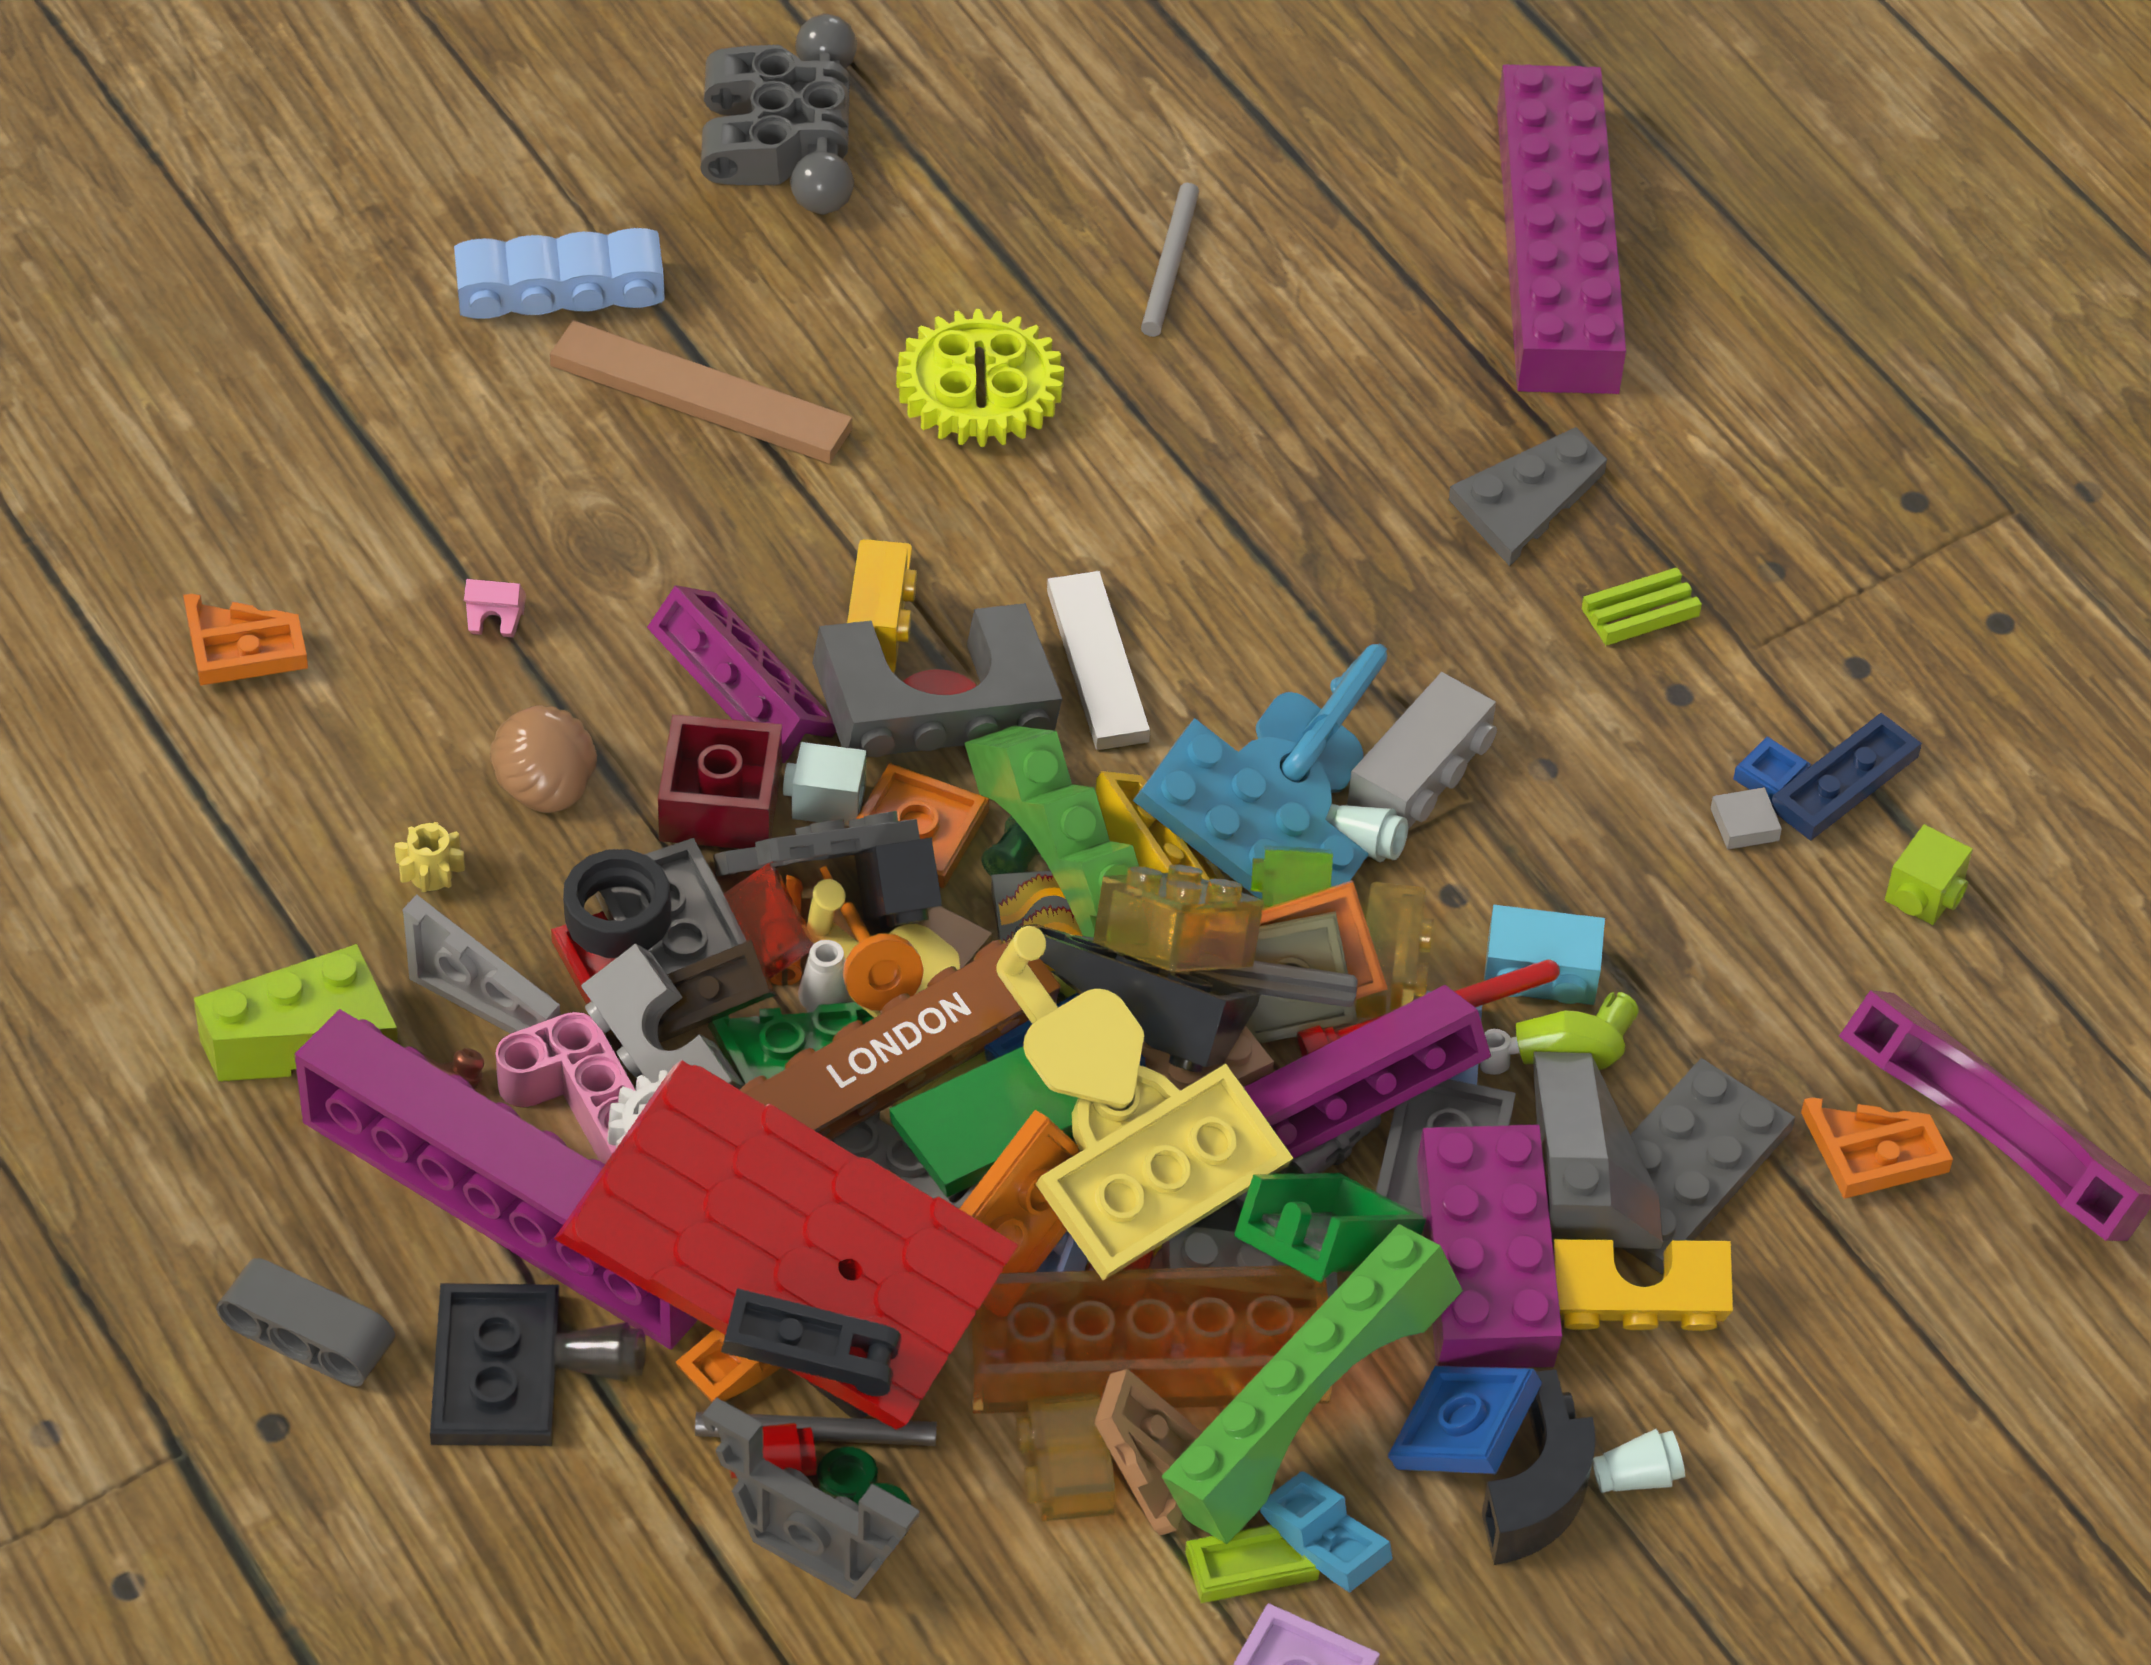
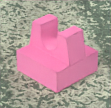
M466 579L464 601L466 602L469 632L482 635L483 622L486 617L497 615L501 617L502 621L500 626L502 636L514 638L520 616L524 615L526 593L522 586L517 583Z

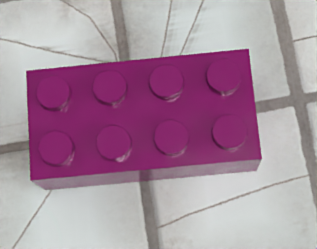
M1506 1125L1423 1128L1417 1156L1420 1201L1423 1217L1426 1218L1423 1233L1425 1238L1441 1245L1463 1290L1432 1323L1436 1366L1491 1368L1554 1367L1562 1339V1328L1540 1126Z

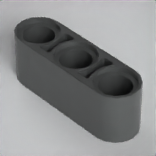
M254 1258L249 1261L217 1303L216 1307L218 1315L223 1322L240 1335L349 1386H360L363 1384L395 1339V1332L392 1326L380 1314L261 1258Z

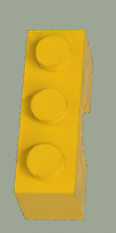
M1554 1239L1552 1242L1560 1318L1564 1320V1328L1573 1330L1595 1329L1600 1327V1320L1623 1321V1328L1628 1330H1651L1658 1328V1321H1681V1326L1684 1330L1704 1331L1716 1329L1717 1321H1725L1733 1311L1731 1241L1672 1240L1663 1252L1664 1274L1662 1281L1648 1287L1632 1285L1620 1276L1614 1263L1613 1240Z

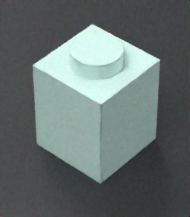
M801 742L797 763H787L783 783V795L792 796V819L812 822L843 819L844 826H849V820L856 819L862 807L866 788V750Z

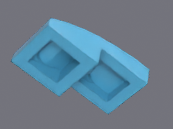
M1304 1471L1299 1472L1270 1494L1267 1502L1260 1508L1261 1514L1302 1557L1305 1555L1315 1565L1316 1569L1349 1593L1393 1559L1390 1541L1348 1516L1344 1496Z

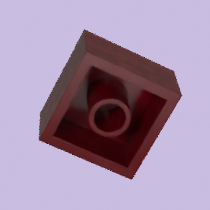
M672 714L658 794L659 841L680 843L694 838L697 845L744 849L756 847V842L771 839L782 772V724Z

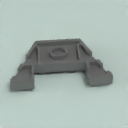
M897 811L849 820V828H845L843 819L813 823L810 826L796 828V835L766 839L756 842V847L714 854L713 859L716 877L743 871L769 869L800 862L851 856L874 846L919 840L920 836L917 819L899 821Z
M717 1397L702 1414L706 1430L714 1432L717 1428L722 1442L715 1450L721 1466L734 1472L738 1479V1483L732 1489V1493L752 1541L853 1599L858 1596L920 1516V1510L873 1484L861 1498L858 1506L846 1497L838 1496L833 1498L813 1487L811 1481L803 1473L796 1469L785 1468L783 1470L763 1458V1423Z

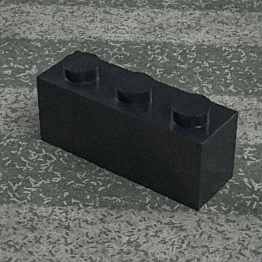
M932 838L874 846L854 854L864 920L879 918L881 929L914 924L929 920L928 909L942 906Z

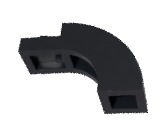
M1556 1369L1536 1372L1542 1385L1528 1410L1540 1457L1530 1468L1521 1474L1507 1479L1487 1481L1482 1518L1494 1565L1525 1558L1551 1544L1570 1526L1585 1498L1595 1450L1593 1417L1576 1419L1573 1397L1570 1392H1562Z

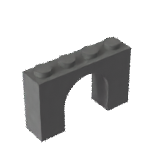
M1026 603L974 609L967 648L981 683L969 691L954 695H936L922 692L901 681L891 671L885 660L871 620L819 626L812 663L841 746L844 748L866 750V757H881L888 754L932 751L939 748L964 746V742L1012 726L1055 731L1062 696Z

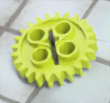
M976 309L973 319H965L958 310L954 312V322L948 323L939 316L935 317V330L921 325L918 327V339H906V352H899L896 375L900 403L908 404L907 415L909 418L921 416V429L926 430L938 425L939 439H944L951 432L958 434L959 445H963L969 436H976L980 447H985L988 436H995L1001 445H1005L1007 433L1013 432L1019 438L1024 439L1026 438V424L1040 430L1043 427V416L1053 417L1055 415V403H1061L1062 387L1064 384V367L1060 366L1061 353L1060 351H1052L1051 337L1038 339L1039 327L1037 325L1022 330V317L1020 316L1006 323L1002 322V311L997 310L991 319H984L982 311ZM976 347L984 349V408H979L976 405Z

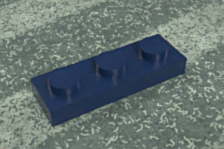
M1881 712L1774 794L1771 804L1775 814L1811 841L1919 757L1922 743Z

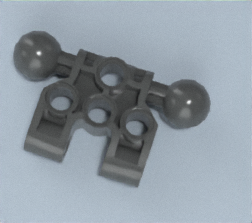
M827 13L811 17L801 25L796 37L795 48L798 57L781 45L725 48L716 50L708 56L705 65V104L711 111L718 114L734 115L714 118L703 127L700 169L708 180L718 184L777 185L791 177L790 185L797 203L808 211L822 215L839 210L849 201L853 191L854 178L848 163L843 160L848 151L850 77L846 68L852 64L858 45L854 31L849 23L838 16Z

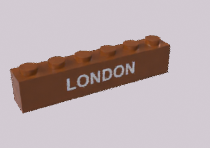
M999 939L989 943L976 954L973 962L959 970L955 966L942 970L929 981L926 989L912 997L908 993L895 997L882 1008L879 1016L865 1024L857 1020L846 1025L834 1036L832 1043L816 1052L813 1048H807L799 1052L787 1062L785 1070L769 1079L764 1075L758 1076L746 1083L740 1091L765 1106L769 1103L829 1140L838 1137L985 1051V1045L1029 1020L996 971L997 963L1011 940L1004 943ZM1040 958L1029 961L1028 966L1056 1003L1061 985Z

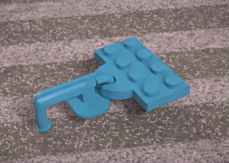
M1380 643L1368 646L1341 677H1336L1331 681L1330 688L1333 694L1322 709L1298 693L1286 692L1278 695L1256 724L1258 739L1249 742L1239 752L1194 718L1133 801L1269 907L1350 881L1368 856V853L1326 821V817L1332 804L1331 793H1338L1350 782L1351 771L1363 759V749L1359 740L1353 733L1342 726V723L1387 660V648Z

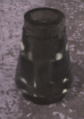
M628 1322L571 1331L570 1333H558L554 1348L556 1367L558 1369H569L570 1371L626 1382L629 1376H641L646 1361L644 1331L642 1328H631Z

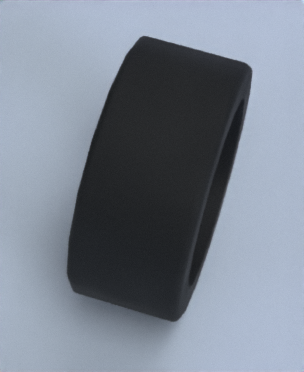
M629 849L601 851L589 855L574 866L564 882L563 905L565 923L572 939L587 952L605 958H617L634 944L648 951L663 939L671 925L670 883L663 868L648 855ZM611 887H630L642 891L651 898L648 908L637 916L625 920H604L592 916L584 909V904L598 891Z

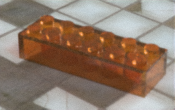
M1288 1265L1120 1270L1104 1281L1096 1271L1001 1273L968 1325L972 1414L1099 1410L1110 1374L1124 1369L1130 1370L1173 1408L1228 1406L1328 1300L1327 1281L1325 1279L1319 1283ZM1332 1386L1317 1404L1330 1403Z

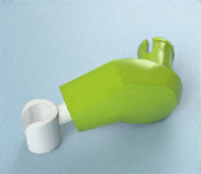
M1614 992L1606 996L1596 1016L1565 1010L1516 1023V1037L1512 1038L1500 1029L1487 1030L1485 1036L1491 1057L1481 1062L1480 1068L1487 1074H1501L1510 1067L1511 1054L1520 1053L1524 1064H1533L1534 1052L1591 1053L1598 1069L1603 1070L1613 1065L1624 1054L1625 1043L1623 1036L1638 1016V1005L1629 995L1618 992L1617 997H1615Z

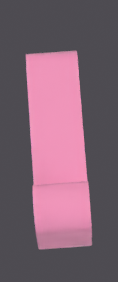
M572 1012L504 1037L497 1045L495 1053L498 1090L504 1101L517 1107H529L564 1095L599 1161L606 1164L616 1149L615 1145H609L607 1141L611 1103H618L619 1090L622 1087L636 1090L603 1031L589 1015Z

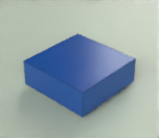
M1766 737L1736 766L1733 780L1749 790L1765 787L1772 803L1773 795L1811 767V764L1771 738Z

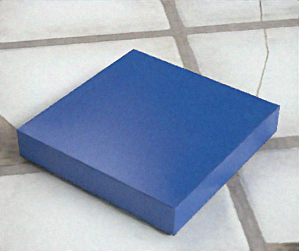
M1435 1366L1388 1454L1389 1459L1397 1470L1496 1474L1542 1385L1540 1378L1534 1369Z

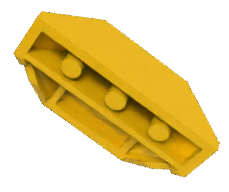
M1102 771L1096 778V795L1109 840L1130 844L1134 847L1148 899L1142 901L1152 938L1225 940L1224 933L1247 929L1245 918L1247 910L1218 867L1133 801L1147 782L1142 775Z

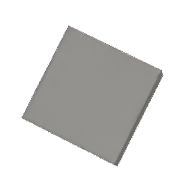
M1765 787L1712 797L1710 809L1727 850L1779 841L1782 828Z

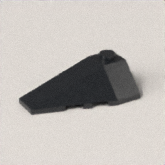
M1038 924L1016 926L1013 935L1014 938L1016 932L1025 926L1038 928L1046 939V949L1040 957L1043 962L1082 993L1091 989H1104L1116 994L1122 999L1142 1027L1144 1032L1143 1041L1156 1050L1170 1054L1168 1061L1170 1064L1192 1072H1202L1203 1066L1209 1067L1225 1062L1256 1009L1261 996L1260 993L1190 970L1189 974L1170 971L1168 975L1159 973L1161 966L1157 964V960L1142 955L1135 956L1117 953L1116 959L1107 957L1109 948L1102 943Z

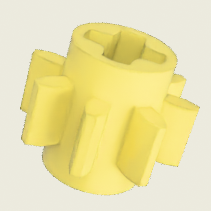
M438 822L421 824L415 828L409 827L407 843L399 842L395 843L394 846L396 863L399 864L400 880L402 883L411 880L422 892L435 891L443 887L450 888L452 886V871L461 872L465 870L464 851L460 850L459 833L452 832L448 834L446 829L438 825Z

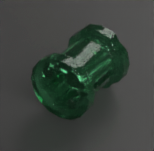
M1010 815L1005 822L1004 834L997 844H992L985 849L981 861L985 871L991 877L998 874L1029 872L1028 865L1035 855H1040L1029 836Z

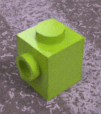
M1923 824L1893 865L1884 901L1898 907L1908 915L1916 916L1934 925L1946 907L1955 910L1961 902L1968 887V881L1965 880L1973 848Z

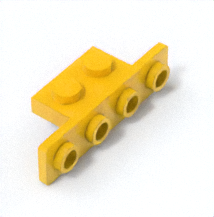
M863 539L859 542L847 623L872 621L885 660L891 671L895 674L899 642H909L911 610H904L905 601L914 602L917 570H910L912 546L909 543Z

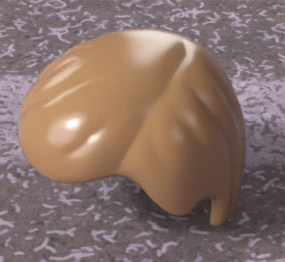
M535 705L514 713L507 721L500 725L491 744L490 761L494 768L497 783L513 798L532 810L553 813L569 808L581 798L586 789L587 781L596 768L597 753L592 738L584 729L583 723L579 719L573 718L570 712L559 710L554 706Z

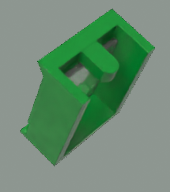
M1341 1173L1253 1174L1234 1236L1321 1283L1332 1272L1355 1271L1398 1224L1422 1235L1426 1218Z

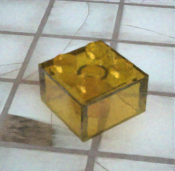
M1170 865L1168 873H1162L1146 867H1129L1127 875L1103 876L1093 943L1170 972L1253 967L1264 900L1242 893L1243 885L1224 879L1205 880L1202 878L1203 871L1191 866Z

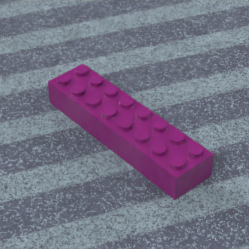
M1503 64L1497 114L1517 391L1619 394L1626 356V342L1601 67Z
M341 1009L295 1053L302 1120L305 1125L670 1350L698 1321V1319L554 1240L561 1227L605 1164L596 1159L588 1160L568 1148L564 1141L553 1132L540 1131L522 1120L516 1111L507 1104L501 1102L494 1103L476 1092L464 1078L455 1074L448 1075L430 1064L416 1049L400 1046L384 1036L370 1021L365 1019L358 1020Z

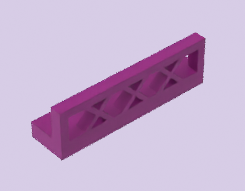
M674 586L647 628L732 720L782 724V763H786L805 734L833 737L836 729L831 714L716 592Z

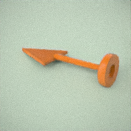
M826 865L819 869L823 879H833ZM845 902L839 909L856 941L859 943L853 947L847 956L843 969V978L849 995L858 1005L873 1011H881L889 1001L901 994L908 993L912 997L922 983L924 972L918 951L908 940L896 934H877L871 936L854 904Z

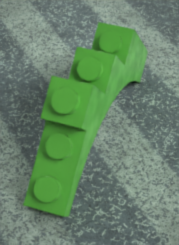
M1012 726L964 742L979 794L999 804L1029 836L1064 894L1082 935L1085 937L1155 946L1142 901L1147 900L1148 896L1134 847L1130 844L1109 840L1095 788L1072 784L1057 731Z

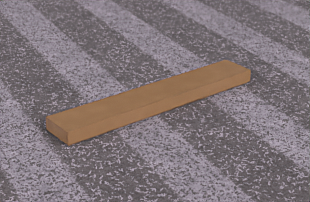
M574 320L550 352V366L829 464L852 431L851 416Z

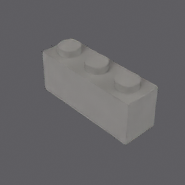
M1441 672L1351 771L1347 806L1395 809L1398 816L1407 819L1408 829L1416 820L1419 822L1425 821L1432 812L1439 794L1446 787L1454 788L1464 775L1467 763L1476 753L1483 755L1491 746L1497 732V727L1493 725L1496 701Z

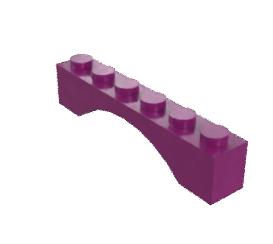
M1870 990L1840 1033L1839 1037L1883 1071L1933 1100L1989 1140L2030 1174L2062 1208L2105 1241H2128L2151 1209V1187L1895 993Z

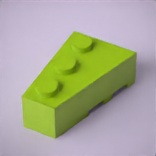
M357 944L194 997L199 1039L218 1081L292 1077V1070L296 1069L295 1053L339 1009L358 1020L365 1019L370 1021L384 1036L399 1044L396 1024Z

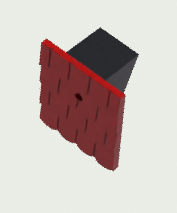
M683 1060L671 1068L554 1238L559 1243L723 1334H726L737 1288L895 1328L902 1335V1340L897 1357L890 1361L889 1367L893 1370L894 1376L890 1392L884 1396H869L860 1392L851 1384L791 1369L788 1370L804 1378L850 1418L863 1419L870 1415L896 1430L907 1425L919 1406V1402L924 1398L947 1361L948 1356L952 1353L975 1316L976 1311L980 1308L1000 1276L1004 1266L1018 1247V1244L939 1196L932 1198L874 1161L864 1157L858 1158L769 1103L765 1106L705 1068L690 1065ZM850 1346V1355L866 1358L867 1354L863 1349Z

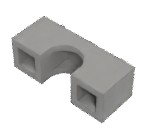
M634 944L581 985L591 1000L585 1005L588 1014L603 1032L607 1033L612 1029L623 1045L617 1050V1054L626 1068L636 1078L644 1075L651 1083L658 1082L660 1070H666L669 1073L675 1064L683 1060L690 1065L705 1068L739 1090L744 1086V1083L715 1042L701 1035H698L680 1049L665 1051L662 1048L657 1035L660 1018L668 1008L683 997L651 952Z

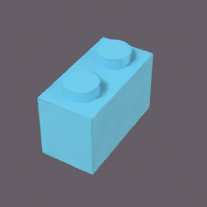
M1493 905L1484 981L1549 959L1555 961L1560 967V974L1556 980L1509 997L1524 996L1557 1000L1566 1004L1581 1003L1595 1005L1601 972L1605 918Z

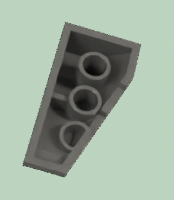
M1534 1052L1537 1125L1540 1126L1552 1242L1554 1239L1613 1240V1248L1661 1249L1663 1241L1659 1194L1592 1054Z

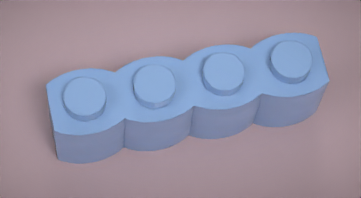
M630 228L619 230L609 235L597 232H576L557 239L549 236L529 235L517 237L507 242L495 239H474L454 246L460 315L464 317L487 319L502 316L509 312L523 315H541L557 311L561 308L572 311H595L613 304L627 308H642L664 301V274L659 234L655 230Z

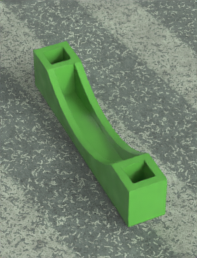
M1398 1224L1162 1475V1478L1188 1522L1228 1544L1267 1502L1276 1473L1291 1441L1310 1411L1328 1389L1354 1364L1376 1349L1402 1337L1424 1333L1463 1290L1441 1245Z

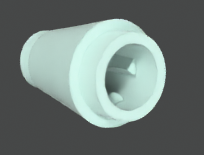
M1331 804L1326 817V821L1368 853V857L1378 862L1384 861L1385 858L1396 860L1404 848L1408 833V821L1405 817L1398 816L1395 809Z
M1654 1429L1603 1453L1601 1456L1594 1457L1592 1462L1601 1493L1612 1490L1625 1491L1672 1487L1673 1480L1685 1477L1681 1452L1673 1431L1659 1434L1657 1429Z

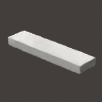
M1100 571L1049 578L1047 581V593L1096 751L1149 742V725Z

